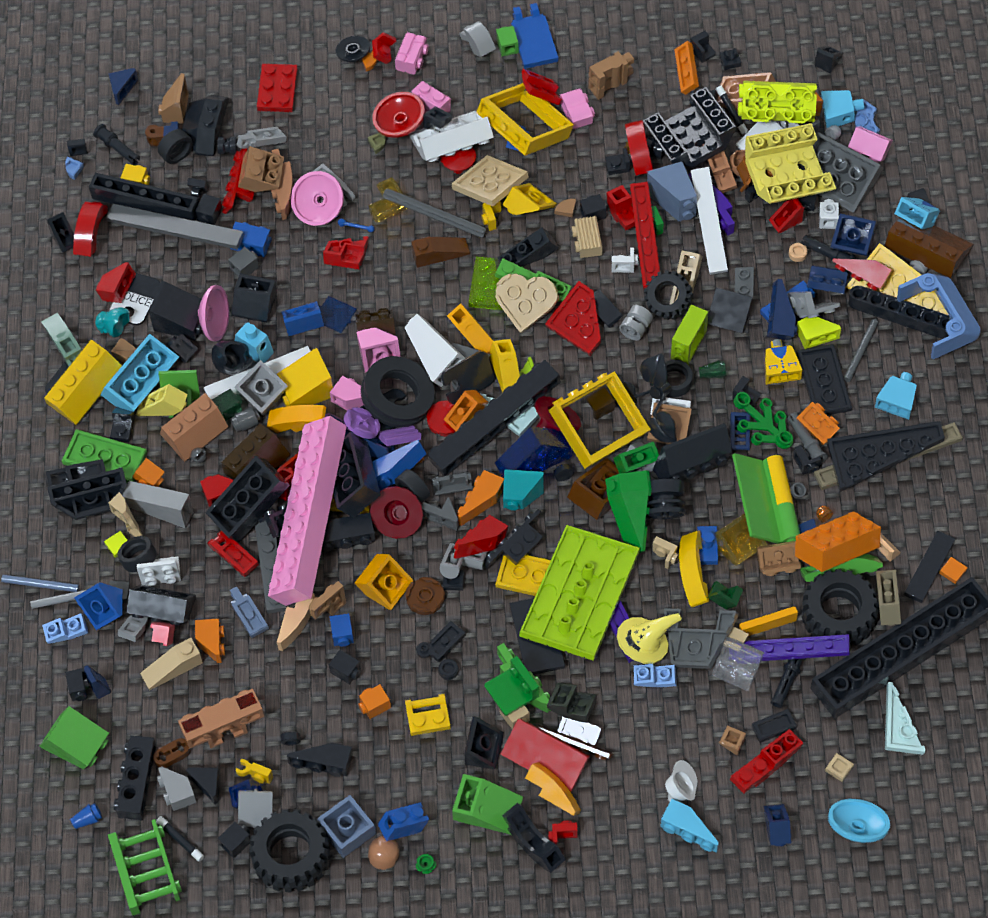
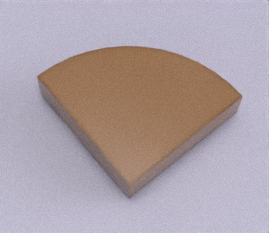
M566 199L560 202L555 208V214L573 217L576 199Z

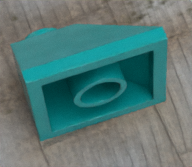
M504 471V508L509 510L524 509L544 494L543 472Z

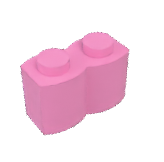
M576 89L560 94L562 99L560 102L567 119L574 124L572 129L593 123L595 113L593 108L588 105L586 93H583L581 89Z

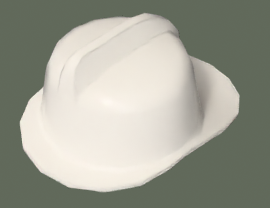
M683 760L675 763L672 775L666 780L665 787L668 792V800L674 799L682 802L685 800L692 801L695 798L697 776L690 764Z

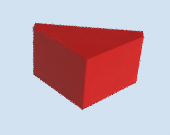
M797 198L786 200L770 217L769 221L778 233H782L802 222L804 207Z

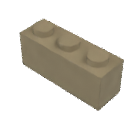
M896 570L876 571L881 625L892 626L901 624Z

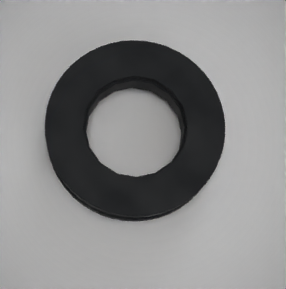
M391 356L382 358L372 364L362 381L360 393L365 408L375 419L392 427H409L420 422L427 414L434 400V385L428 373L419 364L407 358ZM389 378L400 379L406 382L414 392L415 401L405 406L396 405L388 401L382 394L380 382Z

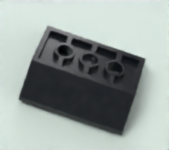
M707 87L690 95L694 106L666 121L659 112L643 120V123L671 163L683 162L684 166L694 167L724 151L736 130L734 123Z

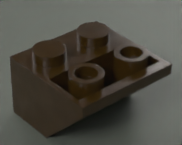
M380 308L377 312L364 310L360 311L359 314H355L357 332L377 328L396 336L392 310Z

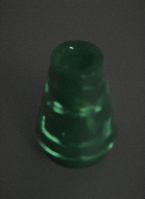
M718 360L699 367L700 378H723V376H727L725 361L720 362Z

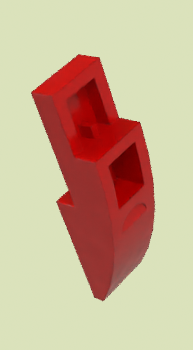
M790 729L763 748L757 757L731 775L730 780L743 793H746L753 786L757 787L778 770L798 751L803 742Z

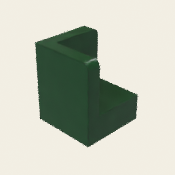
M716 581L712 585L708 598L725 610L737 606L743 589L739 586L727 588Z

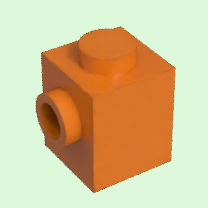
M146 458L135 471L132 478L137 483L159 487L164 481L162 478L164 471Z
M380 684L374 688L364 690L359 695L360 703L358 706L363 714L368 715L369 719L391 708L390 699Z

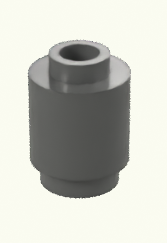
M249 407L234 414L231 422L236 432H243L258 425L260 416L256 409L253 410Z

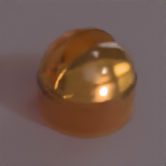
M820 506L816 511V515L822 523H825L833 516V511L827 506Z

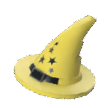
M677 613L654 620L637 617L627 619L620 625L617 631L619 646L634 661L643 664H654L661 661L668 651V641L665 632L672 625L682 620V618Z

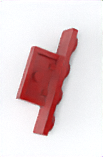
M242 148L234 155L233 161H235V164L229 174L231 179L226 186L227 195L222 201V206H224L222 213L224 214L233 207L235 196L248 202L253 199V191L238 187L243 156L247 152V148Z

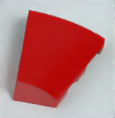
M363 236V240L352 241L351 238L341 241H328L323 252L324 264L359 270L367 249L369 237Z

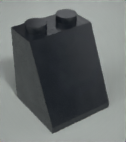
M161 281L149 309L153 330L177 337L183 334L187 339L196 341L197 336L202 333L198 317V309L202 299L165 281Z

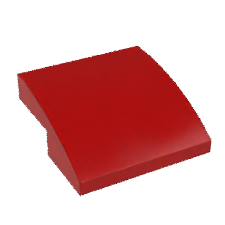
M523 68L522 79L526 91L530 95L559 105L562 99L556 93L559 86L554 80Z

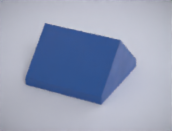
M317 301L281 311L288 336L324 326Z
M99 582L74 597L96 630L122 615V589Z

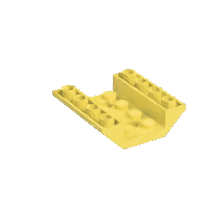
M812 123L746 136L745 163L757 195L769 204L836 189L831 173L822 172L813 145L818 139ZM797 164L804 165L805 170L799 169ZM765 170L772 172L773 177L767 176Z

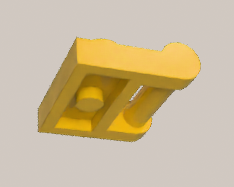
M438 694L439 697L411 701V699L405 700L411 736L451 729L445 694ZM440 705L441 708L431 711L413 713V709Z

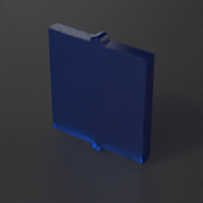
M330 296L327 297L322 306H319L324 326L339 333H342L347 324L351 323V318L357 311L356 308Z

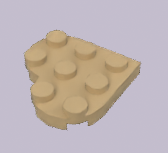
M508 274L497 283L496 300L520 333L526 331L551 311L559 300L555 284L544 277H533L527 280L524 276L518 274Z

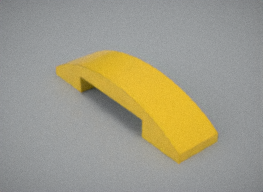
M699 530L682 536L679 545V564L682 582L688 602L692 608L709 602L707 584L703 582L699 554V550L702 549V542Z

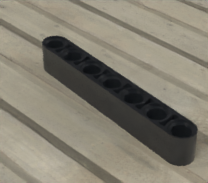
M854 286L850 290L848 303L855 310L941 339L949 336L946 328H944L947 322L951 320L949 315L904 300L898 302L895 297L862 286Z

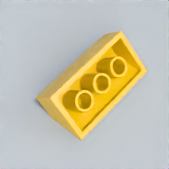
M91 339L44 397L46 404L77 425L100 397L103 388L122 365L107 350Z

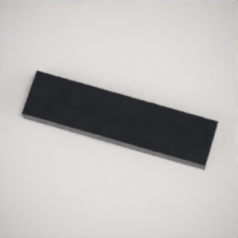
M937 530L904 596L923 603L955 542V538Z

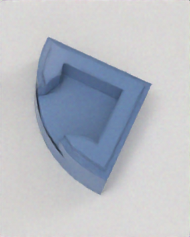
M67 157L65 162L67 174L75 180L84 168L82 162Z

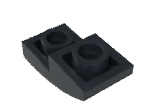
M599 289L594 292L597 315L609 328L623 315Z

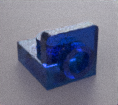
M248 779L230 787L232 807L238 808L239 791H254V789L263 791L261 785Z

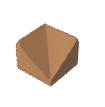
M120 338L111 352L116 360L125 363L137 348L125 339Z
M727 725L719 744L733 754L738 755L745 741L746 733Z

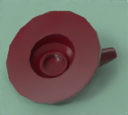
M542 396L536 400L535 409L540 416L539 422L535 426V430L522 440L526 445L536 443L561 431L549 412L554 406L553 402L558 399ZM569 406L563 408L562 410L575 431H579L581 421L576 412Z
M389 486L380 491L381 495L372 502L370 508L371 520L377 530L385 536L394 539L406 538L414 534L420 527L423 518L422 504L417 496L410 490L399 486Z

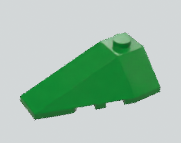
M649 471L621 473L605 479L607 497L623 542L639 547V553L644 552L647 537L645 520L646 514H649L647 501L648 496H651Z

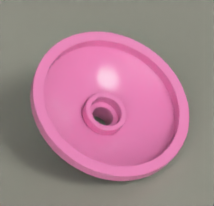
M313 171L303 175L295 183L291 192L293 212L302 222L312 226H322L330 223L338 216L343 206L344 194L342 187L335 177L326 172ZM323 197V202L319 203V199Z
M213 285L205 292L198 309L201 328L204 335L210 341H220L226 333L229 322L228 297L225 290L219 285Z

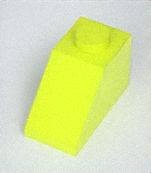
M806 317L797 322V334L804 349L840 338L841 327L819 317Z

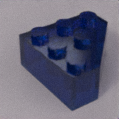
M530 427L495 464L504 478L505 470L543 471L572 457L574 451L561 431Z

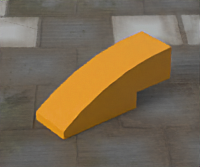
M295 405L270 410L267 427L275 433L290 429L294 432L302 431L305 424L325 418L326 407L324 405Z
M540 763L532 764L525 779L542 788L539 796L573 816L579 814L581 809L563 782Z

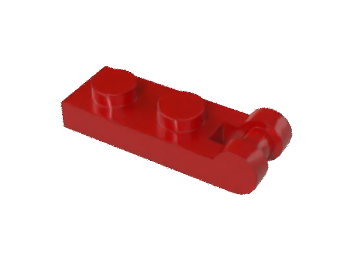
M222 530L217 533L218 536L215 539L207 542L213 551H216L244 577L259 565L253 556L235 540L229 539Z

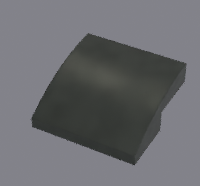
M557 683L547 703V708L562 717L587 723L597 701L596 694L577 692V685Z

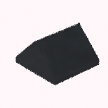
M472 716L464 752L465 765L496 769L504 732L482 719Z

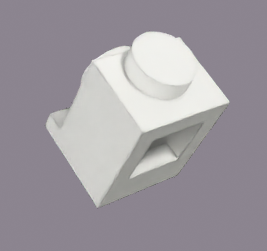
M826 199L820 202L819 228L836 229L839 218L838 202Z

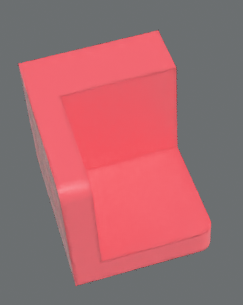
M156 621L151 623L150 628H153L152 641L163 643V646H169L173 643L175 625Z

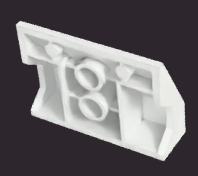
M476 111L452 118V121L441 129L433 125L428 130L423 128L409 134L421 157L429 162L438 160V156L444 154L445 156L453 155L459 149L468 150L476 143H479V145L488 143L489 139L494 138L488 117L482 118Z

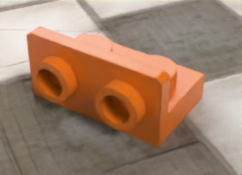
M811 402L796 420L824 445L827 439L831 438L840 429L837 426L839 423L832 416L828 417L824 413L825 409L819 403L814 404Z

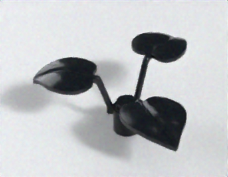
M663 353L645 359L640 366L642 378L646 382H650V386H652L650 390L635 394V386L632 383L623 381L622 384L636 407L638 406L636 399L638 397L650 394L652 398L660 399L652 413L653 417L648 420L647 424L654 438L661 442L673 443L677 441L673 418L664 411L657 413L663 401L666 400L665 396L671 392V385L667 382L665 359ZM611 393L612 398L615 400V404L619 409H621L616 399Z

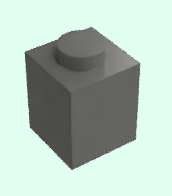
M246 247L228 259L230 270L238 277L240 273L250 275L259 268L258 256L254 251H249Z

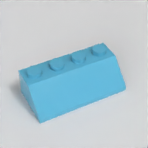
M149 334L106 384L101 396L116 407L134 412L159 382L158 372L168 371L179 356Z

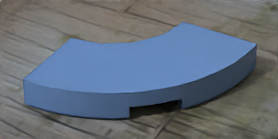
M863 99L864 110L856 111L855 127L861 126L879 134L880 129L873 120L877 108Z

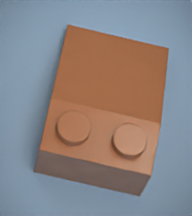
M771 72L724 76L720 86L722 85L736 111H738V102H742V98H739V84H743V81L776 82ZM719 96V105L723 108H726L725 104Z

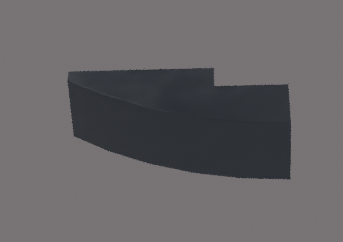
M103 459L46 471L44 476L46 485L49 487L103 473L106 470Z

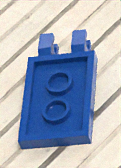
M537 3L530 4V17H522L520 6L513 8L514 20H512L511 26L514 27L518 39L519 54L524 69L558 62V55L546 16L539 13Z

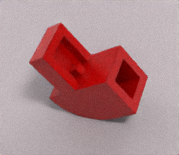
M621 185L606 192L608 207L616 223L619 222L625 231L634 227L632 197L624 186Z

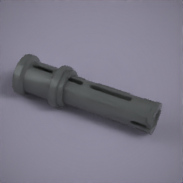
M798 412L790 414L791 416H788L787 419L803 442L804 451H808L811 459L820 457L821 463H823L828 455L820 448V442L814 439L811 433L796 420L799 416Z

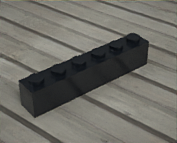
M96 172L89 185L90 194L94 200L195 221L197 218L195 210L199 203L198 198Z

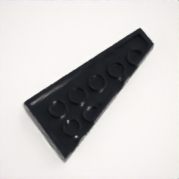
M930 422L827 439V446L839 492L943 442L945 436L941 422Z

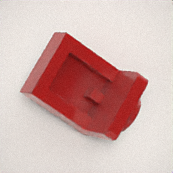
M562 821L558 824H552V831H548L549 840L557 844V839L577 838V823Z

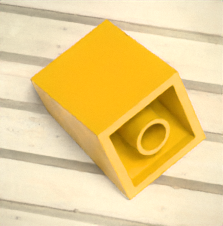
M317 348L277 373V376L288 385L282 397L286 407L314 405L331 398L330 391L333 389L332 379Z

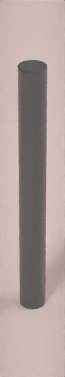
M876 319L871 320L844 376L846 382L851 381L879 323Z

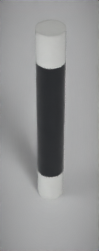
M722 85L717 87L716 91L741 134H746L748 130L740 116H738V112Z
M162 816L156 820V823L162 825V828L198 862L203 860L204 855Z

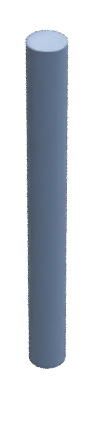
M2 575L1 582L71 592L79 591V585L10 575Z

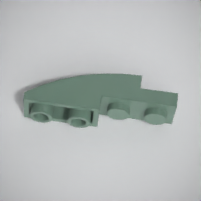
M56 313L41 321L67 365L70 366L82 349L62 318Z

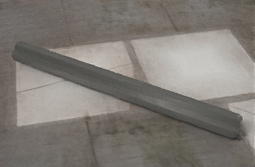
M386 189L384 191L383 198L477 237L483 238L486 228L393 190Z

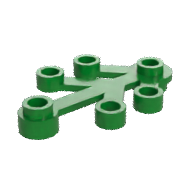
M739 392L734 398L735 407L744 409L757 422L740 420L737 424L738 431L745 433L747 430L768 431L772 435H762L759 432L754 433L751 437V442L756 446L764 442L775 443L781 449L790 448L793 444V436L789 431H786L785 419L787 416L785 412L777 411L773 417L774 421L778 423L777 429L773 426L772 401L770 399L764 398L759 404L764 412V416H762L749 404L750 396L745 392Z

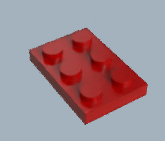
M262 64L257 111L293 112L298 72L297 65Z

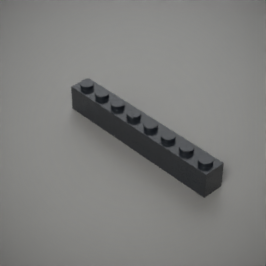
M545 359L541 363H536L531 371L521 375L514 385L505 388L503 394L498 398H493L488 403V406L483 410L477 411L471 420L462 423L455 433L449 434L439 446H434L428 454L430 462L443 476L450 474L532 407L538 398L545 396L560 384V375Z

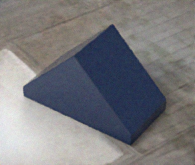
M134 68L109 73L115 102L118 105L138 81L137 71Z

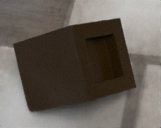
M605 387L586 397V401L593 409L595 420L615 410V400Z

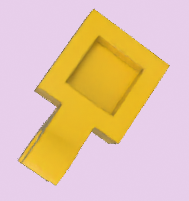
M245 759L240 760L241 765L246 766L244 770L236 768L237 775L244 777L250 774L258 783H271L273 779L271 769L254 762L251 764Z

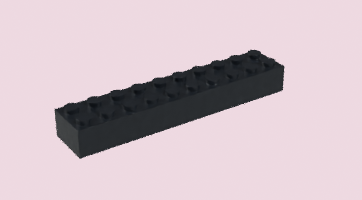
M973 577L969 578L903 620L901 624L895 625L812 678L810 689L832 717L836 719L887 686L888 682L895 681L988 621V595Z

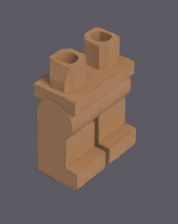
M616 52L614 56H610L589 67L588 88L598 100L604 97V92L608 89L627 83V77L633 74L631 64L634 63V57L629 52L623 55Z

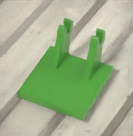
M197 370L158 372L160 388L170 384L188 394L186 398L187 407L193 403V400H197L200 397Z

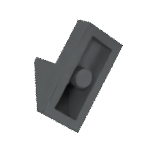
M449 497L442 509L435 504L423 503L424 519L456 531L458 530V518Z

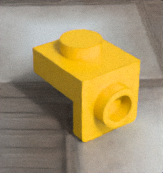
M499 201L494 206L483 203V214L481 215L483 224L488 226L489 231L495 230L496 218L494 214L501 212V202Z

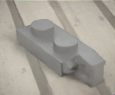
M278 127L247 131V134L238 136L237 146L239 148H248L249 146L275 145L286 142L287 137Z

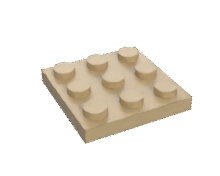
M487 155L452 183V189L490 206H494L509 194L513 186L520 185L529 176L527 171Z

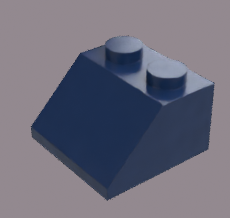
M840 214L831 248L867 256L876 232V221Z

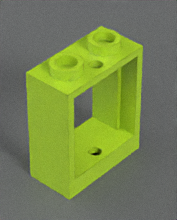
M694 305L690 306L672 338L671 359L680 360L686 364L690 363L707 332L708 311Z

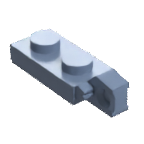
M237 586L231 589V596L234 599L231 601L232 608L250 637L253 638L268 630L267 623L251 597L247 594L242 595Z

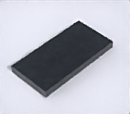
M834 344L797 350V357L802 367V375L810 403H819L825 409L824 413L826 415L852 411Z
M534 598L509 603L523 665L528 672L531 671L535 675L565 669L561 650L519 637L520 630Z

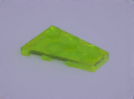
M476 256L468 302L469 307L503 310L495 297L499 278L495 277L497 268L494 258Z

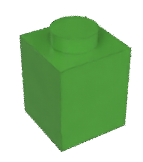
M514 27L496 29V38L501 56L519 53L518 39Z

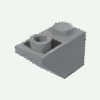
M164 767L158 768L160 775L157 776L160 787H165L167 793L163 794L167 806L171 804L173 811L196 803L188 777Z

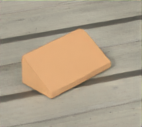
M881 533L880 547L877 549L889 561H892L900 555V551Z

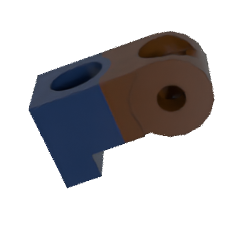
M178 121L171 122V126H148L145 130L148 143L152 146H158L167 133L180 129Z

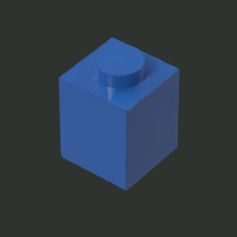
M349 613L330 616L334 646L344 647L354 643Z

